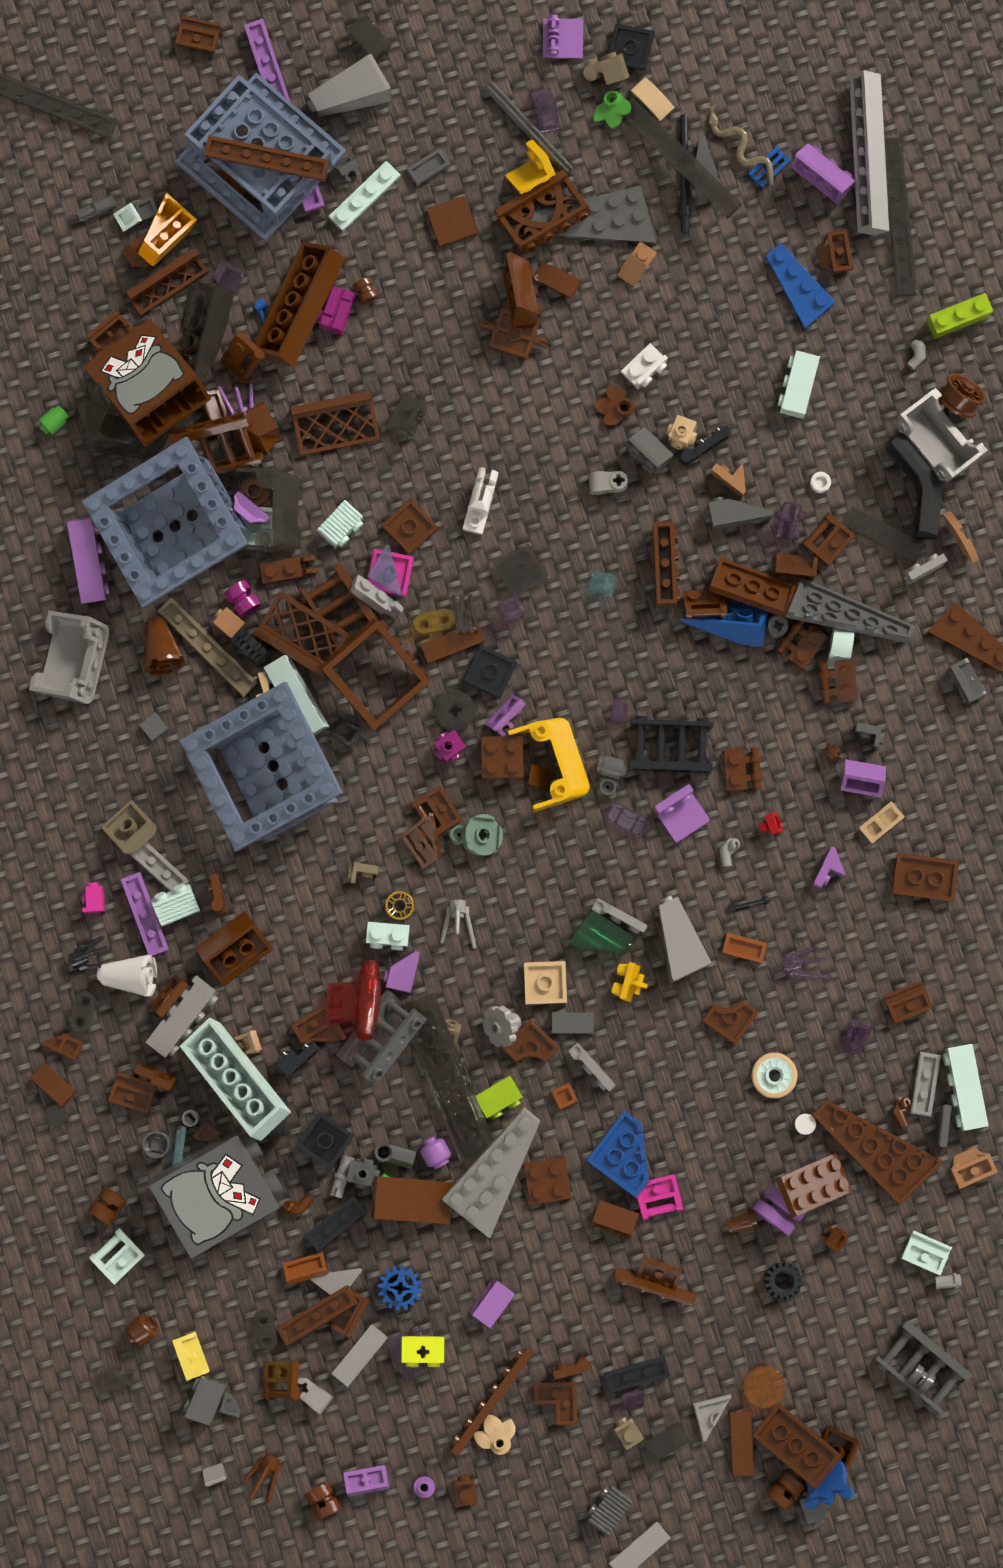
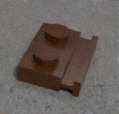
M181 16L175 45L215 54L221 24Z
M922 980L882 996L894 1024L933 1008Z
M117 1072L108 1101L148 1114L156 1091L155 1085Z

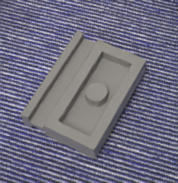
M937 553L926 559L927 563L921 566L918 563L908 569L909 573L904 578L909 585L944 566L948 561L944 553L940 556Z

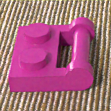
M675 1174L649 1180L648 1185L637 1198L643 1221L649 1220V1217L676 1210L677 1212L684 1211ZM674 1197L673 1203L650 1209L646 1208L645 1203Z

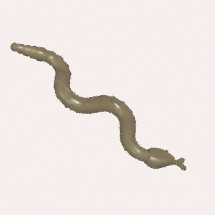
M709 105L708 107L711 109L709 125L713 134L722 138L737 134L740 137L736 151L738 162L745 167L754 166L759 163L765 164L769 184L773 185V166L769 158L765 156L745 158L744 150L748 142L745 130L737 126L719 130L717 128L718 117L714 112L716 105L712 107Z

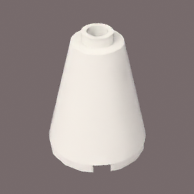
M144 955L102 964L101 968H98L97 979L105 986L142 996H152L156 988V984H152L153 977L157 978L156 961L154 957H151L152 955Z

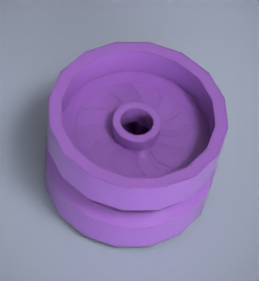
M769 1185L763 1194L772 1203L771 1206L763 1200H758L752 1209L775 1228L789 1236L795 1229L794 1224L787 1219V1216L791 1218L781 1192ZM803 1213L792 1219L795 1221H801V1219L804 1217L806 1213Z

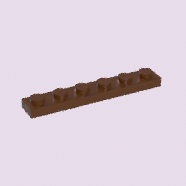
M208 135L204 156L207 158L323 182L326 180L330 163L327 159Z
M527 1347L524 1351L522 1349L518 1351L513 1358L516 1361L512 1368L507 1366L501 1374L503 1380L499 1385L495 1383L488 1392L491 1395L486 1402L482 1400L476 1408L478 1414L474 1419L470 1417L463 1426L466 1429L461 1436L457 1434L450 1445L453 1446L451 1452L456 1456L460 1454L534 1354Z

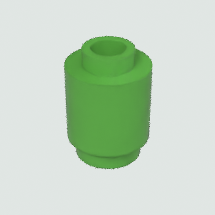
M58 405L56 408L52 407L39 419L40 424L38 426L46 435L48 433L53 435L67 423L66 420L69 416Z

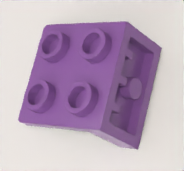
M689 784L653 808L676 843L710 821L693 795V789Z

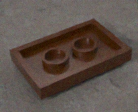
M897 853L892 894L954 902L959 861Z

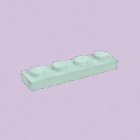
M386 161L329 215V219L344 232L401 175Z

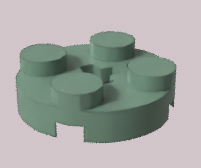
M479 814L468 818L462 830L463 846L475 855H490L502 843V828L497 824L495 818L488 814ZM481 829H483V833L486 834V837L482 840L479 837V832L481 831Z

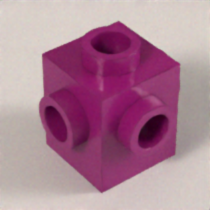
M453 730L449 734L444 732L435 739L437 741L434 743L436 749L433 752L440 761L443 759L446 763L448 761L453 763L462 756L460 753L466 750V745L456 731ZM447 745L452 747L450 750L445 749Z

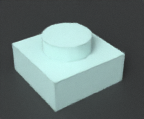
M132 203L113 214L123 232L142 221Z

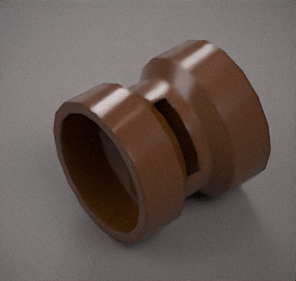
M371 277L363 278L353 284L355 292L359 293L358 299L361 305L373 302L379 297L377 290L372 287L373 281Z

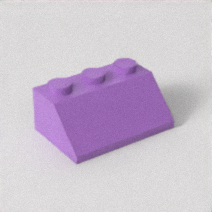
M805 145L794 156L791 168L836 204L842 201L855 183L852 174L846 170L842 171L837 167L838 164L833 159H827L822 155V151L814 145Z

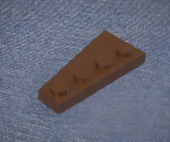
M956 602L927 631L932 636L940 638L943 642L951 644L963 653L973 656L978 661L1001 673L1003 671V645Z

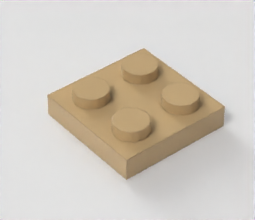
M565 961L524 963L525 1005L567 1003Z

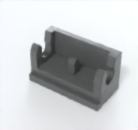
M968 658L953 664L947 669L967 705L987 695Z

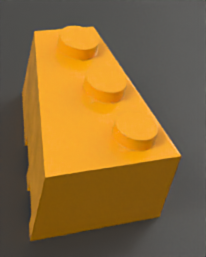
M166 193L138 254L150 265H156L191 232L197 219Z

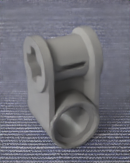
M596 471L589 473V489L592 495L620 493L626 490L628 486L627 475L622 471ZM616 478H620L621 481H624L621 482V486H617V483H615Z
M299 1378L298 1384H304L305 1382L308 1389L307 1392L302 1391L300 1393V1399L317 1413L322 1414L333 1396L310 1380Z

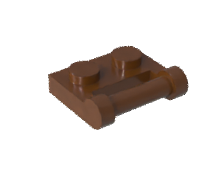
M240 331L235 335L220 361L238 376V381L241 384L247 385L258 363L262 362L265 358V354ZM251 354L252 359L246 369H244L242 366Z
M827 512L823 517L824 520L807 539H803L801 545L829 567L856 535ZM829 525L835 527L818 548L813 544Z
M709 590L683 591L686 620H690L692 617L708 616L727 618L725 596Z
M441 785L409 805L412 810H415L421 820L427 816L421 805L427 802L441 825L437 828L438 836L462 821V818Z
M218 873L210 874L211 880H207L209 893L214 896L211 907L217 914H223L226 911V903L221 876Z
M580 1357L573 1364L568 1365L567 1361L555 1364L556 1368L552 1369L553 1377L556 1380L585 1372L590 1368V1362L586 1357Z
M265 1361L263 1396L266 1400H274L275 1398L298 1400L300 1398V1390L298 1389L299 1362ZM274 1383H287V1390L275 1389Z

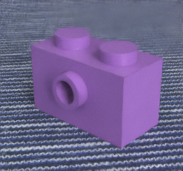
M845 759L841 775V790L881 797L885 785L886 766Z

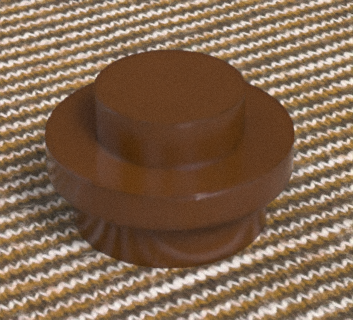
M830 743L826 744L827 747L824 751L833 762L837 759L841 760L840 754L842 752L835 743L833 745Z

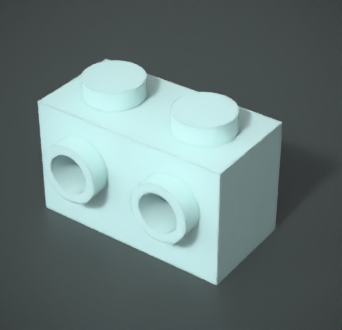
M368 922L366 944H370V948L375 949L391 946V950L403 951V947L408 948L410 926Z

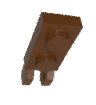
M316 556L294 557L259 563L262 584L300 579L303 576L319 573L318 568L315 567L304 570L301 568V564L316 561Z

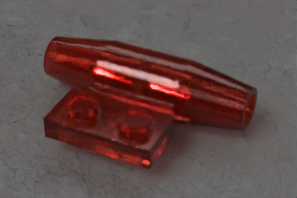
M363 961L356 985L348 982L328 984L325 1021L327 1024L345 1023L354 1018L356 1037L363 1041L373 1039L379 1018L381 979L379 963L377 961Z

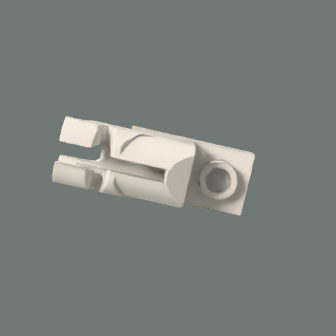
M483 467L478 469L463 530L483 535L499 474L497 471L492 470L489 484L484 485L486 468Z

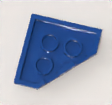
M624 1111L587 1161L636 1199L649 1183L643 1128L638 1120Z

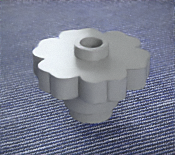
M503 1005L488 1008L484 1013L486 1020L483 1021V1026L490 1042L496 1047L512 1045L516 1041L515 1033L521 1027L520 1017L516 1013H511Z

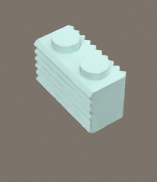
M344 500L317 529L318 534L335 549L338 546L343 547L350 539L348 535L352 531L356 533L362 527L363 523L361 521L363 516Z
M185 884L177 885L171 892H160L151 899L161 927L200 911L190 884L186 886Z

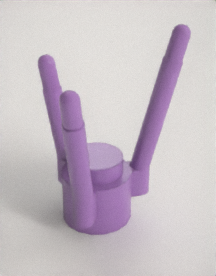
M249 383V409H250V408L253 407V384H252V383ZM218 386L217 389H219L222 400L230 415L235 414L223 390ZM235 387L234 390L239 409L235 410L237 414L248 410V408H243L239 389Z

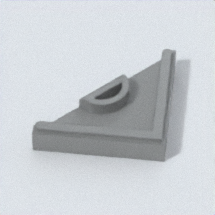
M362 1269L329 1272L326 1275L310 1280L331 1295L346 1285L350 1287L362 1272Z
M731 1394L693 1403L702 1442L707 1440L731 1399Z

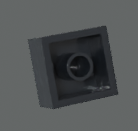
M319 1112L296 1146L332 1170L355 1135L322 1112Z

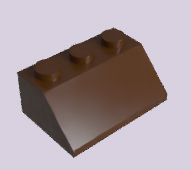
M506 253L503 277L513 326L537 324L538 316H541L540 303L537 304L536 302L538 290L537 286H533L534 270L530 268L527 259L513 253Z
M244 911L198 945L195 950L220 983L225 986L273 950V948Z

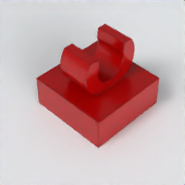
M777 812L764 815L767 822L758 825L761 833L769 830L771 835L784 832Z

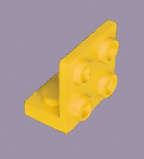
M533 139L525 143L528 148L526 154L530 161L505 175L507 180L520 194L529 192L533 187L548 181L550 177L556 175L547 154Z

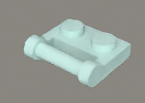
M120 1228L115 1231L116 1234L96 1254L93 1253L89 1257L114 1285L145 1256ZM122 1240L126 1245L104 1264L101 1260Z

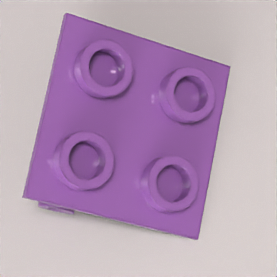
M554 14L550 15L549 18H543V58L583 59V19H558V16Z

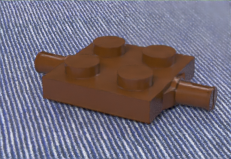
M503 308L495 323L483 319L480 326L492 331L489 348L524 360L528 359L530 350L534 345L546 349L548 340L537 337L539 320L537 324L513 326L510 311Z

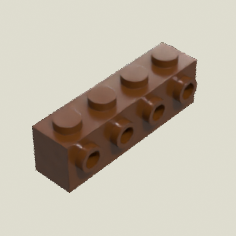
M655 522L652 525L655 607H676L677 601H681L680 589H677L676 582L680 581V571L676 569V561H679V550L675 549V541H678V529L674 528V522Z

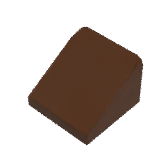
M531 764L528 786L548 789L551 769Z

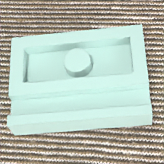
M912 1230L901 1259L941 1275L952 1247Z

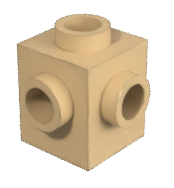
M677 415L674 424L669 425L666 433L671 446L682 450V448L687 449L690 444L693 445L697 437V433H695L697 422Z

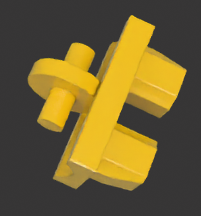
M629 962V964H619L617 975L625 977L623 984L615 982L611 992L619 996L620 999L631 1002L633 994L639 995L641 988L647 989L648 984L643 983L645 975L639 974L641 966Z

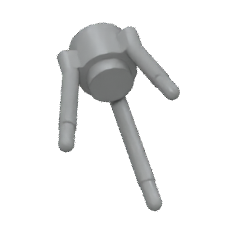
M450 900L449 906L446 907L440 943H444L450 915L451 918H455L456 935L459 934L460 918H464L465 915L472 948L475 949L476 943L469 916V907H466V901Z

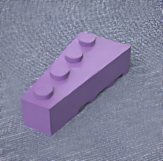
M91 517L70 520L67 522L81 604L106 600L110 591L108 582H104L103 574H106L105 563L101 562L100 557L103 551L101 542H98L97 538L99 531Z

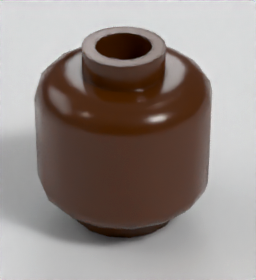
M140 1314L128 1323V1333L126 1336L132 1344L136 1343L137 1345L144 1346L157 1336L158 1324L152 1316Z

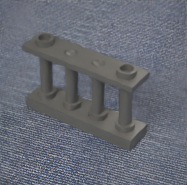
M386 989L336 1054L337 1057L350 1067L357 1063L364 1068L365 1072L362 1075L375 1086L427 1020L414 1008L410 1013L402 1009L400 1005L403 1001L388 989ZM394 1013L404 1020L397 1030L387 1024ZM381 1030L391 1036L384 1047L374 1040ZM368 1046L378 1053L372 1063L361 1056Z
M904 1320L900 1325L904 1329L902 1331L903 1335L883 1359L879 1356L873 1358L877 1361L875 1366L884 1373L888 1370L926 1402L924 1407L931 1413L937 1412L942 1414L943 1410L938 1407L941 1401L958 1380L961 1381L963 1379L968 1382L973 1375L908 1320ZM915 1338L920 1343L918 1345L919 1349L898 1373L889 1364L906 1343ZM929 1352L934 1354L936 1358L934 1359L935 1363L927 1373L935 1376L946 1365L953 1370L950 1373L951 1377L932 1400L922 1394L917 1386L914 1387L905 1379L922 1357Z

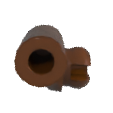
M900 1097L896 1100L892 1109V1114L899 1129L909 1125L904 1115L907 1108L911 1105L907 1097Z
M306 1193L301 1201H285L283 1209L290 1215L303 1214L314 1199Z

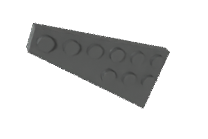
M641 185L584 199L590 209V215L583 222L575 223L568 231L555 235L572 239L585 238L586 240L612 242L628 241L630 243L642 242L656 245ZM575 202L566 203L573 206V208L567 209L568 213L578 208V204ZM556 206L534 211L531 220L550 222Z
M803 577L786 615V618L904 643L909 642L915 627L912 624Z

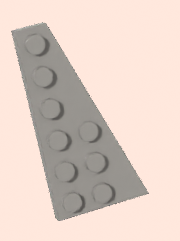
M525 1107L522 1108L442 1197L445 1203L488 1238L493 1233L540 1123V1120Z

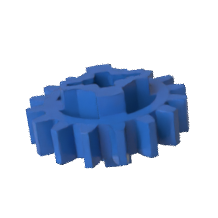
M404 1265L401 1266L400 1270L393 1266V1272L386 1270L387 1277L381 1276L380 1279L384 1282L383 1284H378V1287L382 1288L378 1295H384L385 1297L382 1303L388 1301V1308L395 1305L397 1311H399L400 1306L408 1310V1304L414 1307L415 1303L413 1300H420V1296L417 1293L423 1292L422 1288H418L422 1280H416L419 1274L415 1273L412 1275L411 1267L405 1271ZM398 1274L395 1282L387 1283L393 1275ZM405 1275L412 1279L414 1285H409L406 1282ZM399 1282H403V1286L411 1290L406 1289L402 1291V1294H398V1290L390 1286H397ZM386 1290L393 1292L395 1301L388 1296ZM407 1293H413L409 1300L403 1302V1296Z

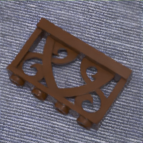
M562 169L556 175L550 177L548 181L538 184L529 192L520 194L495 209L497 221L502 225L520 254L524 255L525 253L533 252L540 244L551 241L560 232L568 231L575 223L586 220L590 215V209L568 178L567 173ZM566 186L572 196L563 197L562 188ZM551 195L550 199L553 201H546L545 198ZM573 201L578 204V208L568 213L567 209L573 208V206L570 204L563 205V203ZM539 202L544 206L556 205L550 222L531 220L534 215L535 204ZM527 209H529V210H530L529 214L527 215L526 218H524V217L526 216V213H522V212L525 211V210H527ZM512 219L518 224L515 230L512 229L508 220ZM522 227H526L524 235L527 233L533 234L525 240L520 239L518 236Z

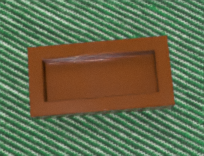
M726 933L722 953L762 964L767 943Z
M323 1252L282 1263L288 1285L328 1274Z

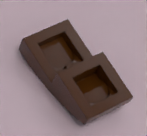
M542 262L534 277L536 283L551 288L555 293L570 299L573 298L581 283L576 277Z
M45 1062L30 1077L61 1107H64L77 1092Z

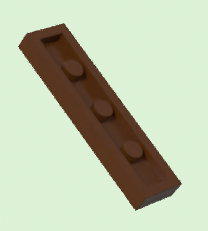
M346 1285L276 1329L285 1345L290 1346L359 1303L349 1285Z

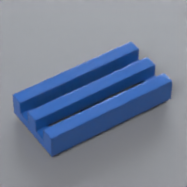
M778 146L766 156L770 160L776 154L778 155L771 162L773 167L781 159L784 161L773 171V178L791 162V159L787 158L786 154L781 152ZM759 163L748 175L763 189L769 183V178L767 177L763 182L760 181L767 173L766 168L757 176L754 175L765 165Z

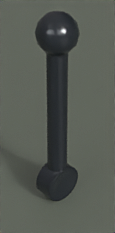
M764 896L760 900L747 903L729 904L728 911L734 912L736 909L761 903L768 904L770 898Z

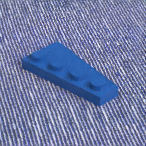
M782 243L766 255L765 258L777 280H779L786 297L791 302L792 308L796 315H798L805 330L834 305L835 301Z

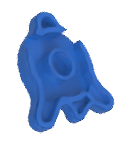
M839 1461L817 1490L806 1481L808 1486V1494L804 1502L806 1508L810 1510L815 1509L820 1503L832 1505L834 1503V1496L837 1494L847 1500L853 1497L854 1491L846 1482L847 1473L843 1462Z

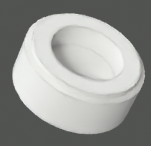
M824 472L815 473L810 480V486L816 493L826 492L831 485L829 475Z
M801 1114L796 1118L794 1126L798 1133L807 1135L815 1130L816 1121L809 1114Z

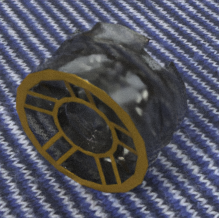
M397 891L389 895L385 904L387 914L396 921L407 920L411 917L415 907L412 897L403 891ZM398 902L404 905L402 910L396 908Z

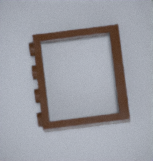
M375 618L369 621L318 666L365 723L373 730H376L430 682L426 678L428 673L422 666L417 667L413 662L415 660L414 656L408 650L405 652L400 647L402 642L398 637L389 634L387 631L390 629L382 619L379 621ZM375 630H378L419 680L374 718L332 668Z

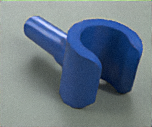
M263 298L255 302V309L259 313L262 325L266 319L263 310L268 308Z

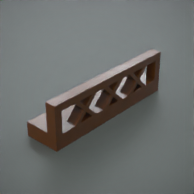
M192 248L128 290L126 294L142 317L209 272L200 260L196 250ZM197 262L202 271L196 275L189 274V266ZM176 275L184 276L183 283L179 286L171 284L172 278ZM159 286L167 287V292L162 297L154 296L155 289ZM142 297L150 298L149 306L143 310L136 302Z

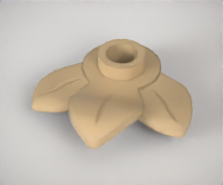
M488 1415L484 1421V1431L475 1432L474 1439L481 1448L491 1449L497 1455H504L511 1448L510 1440L515 1435V1425L512 1419L502 1423L497 1417ZM498 1441H504V1445L502 1447H497Z

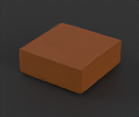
M570 1083L550 1091L559 1110L578 1102Z

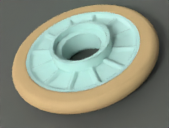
M768 1053L760 1057L754 1064L752 1082L756 1090L763 1096L781 1098L789 1094L795 1087L797 1070L792 1060L780 1053ZM774 1069L780 1073V1079L776 1082L769 1079V1072Z

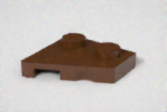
M429 813L400 835L423 869L441 858L433 813Z
M327 1004L291 1025L302 1044L347 1039Z

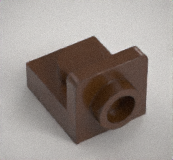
M470 1475L457 1476V1480H453L456 1507L477 1504L474 1478H470Z

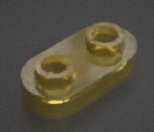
M448 609L422 613L414 620L415 630L422 635L445 631L454 625V615ZM446 617L448 622L443 624L440 619ZM426 621L428 626L422 628L420 626L421 622Z

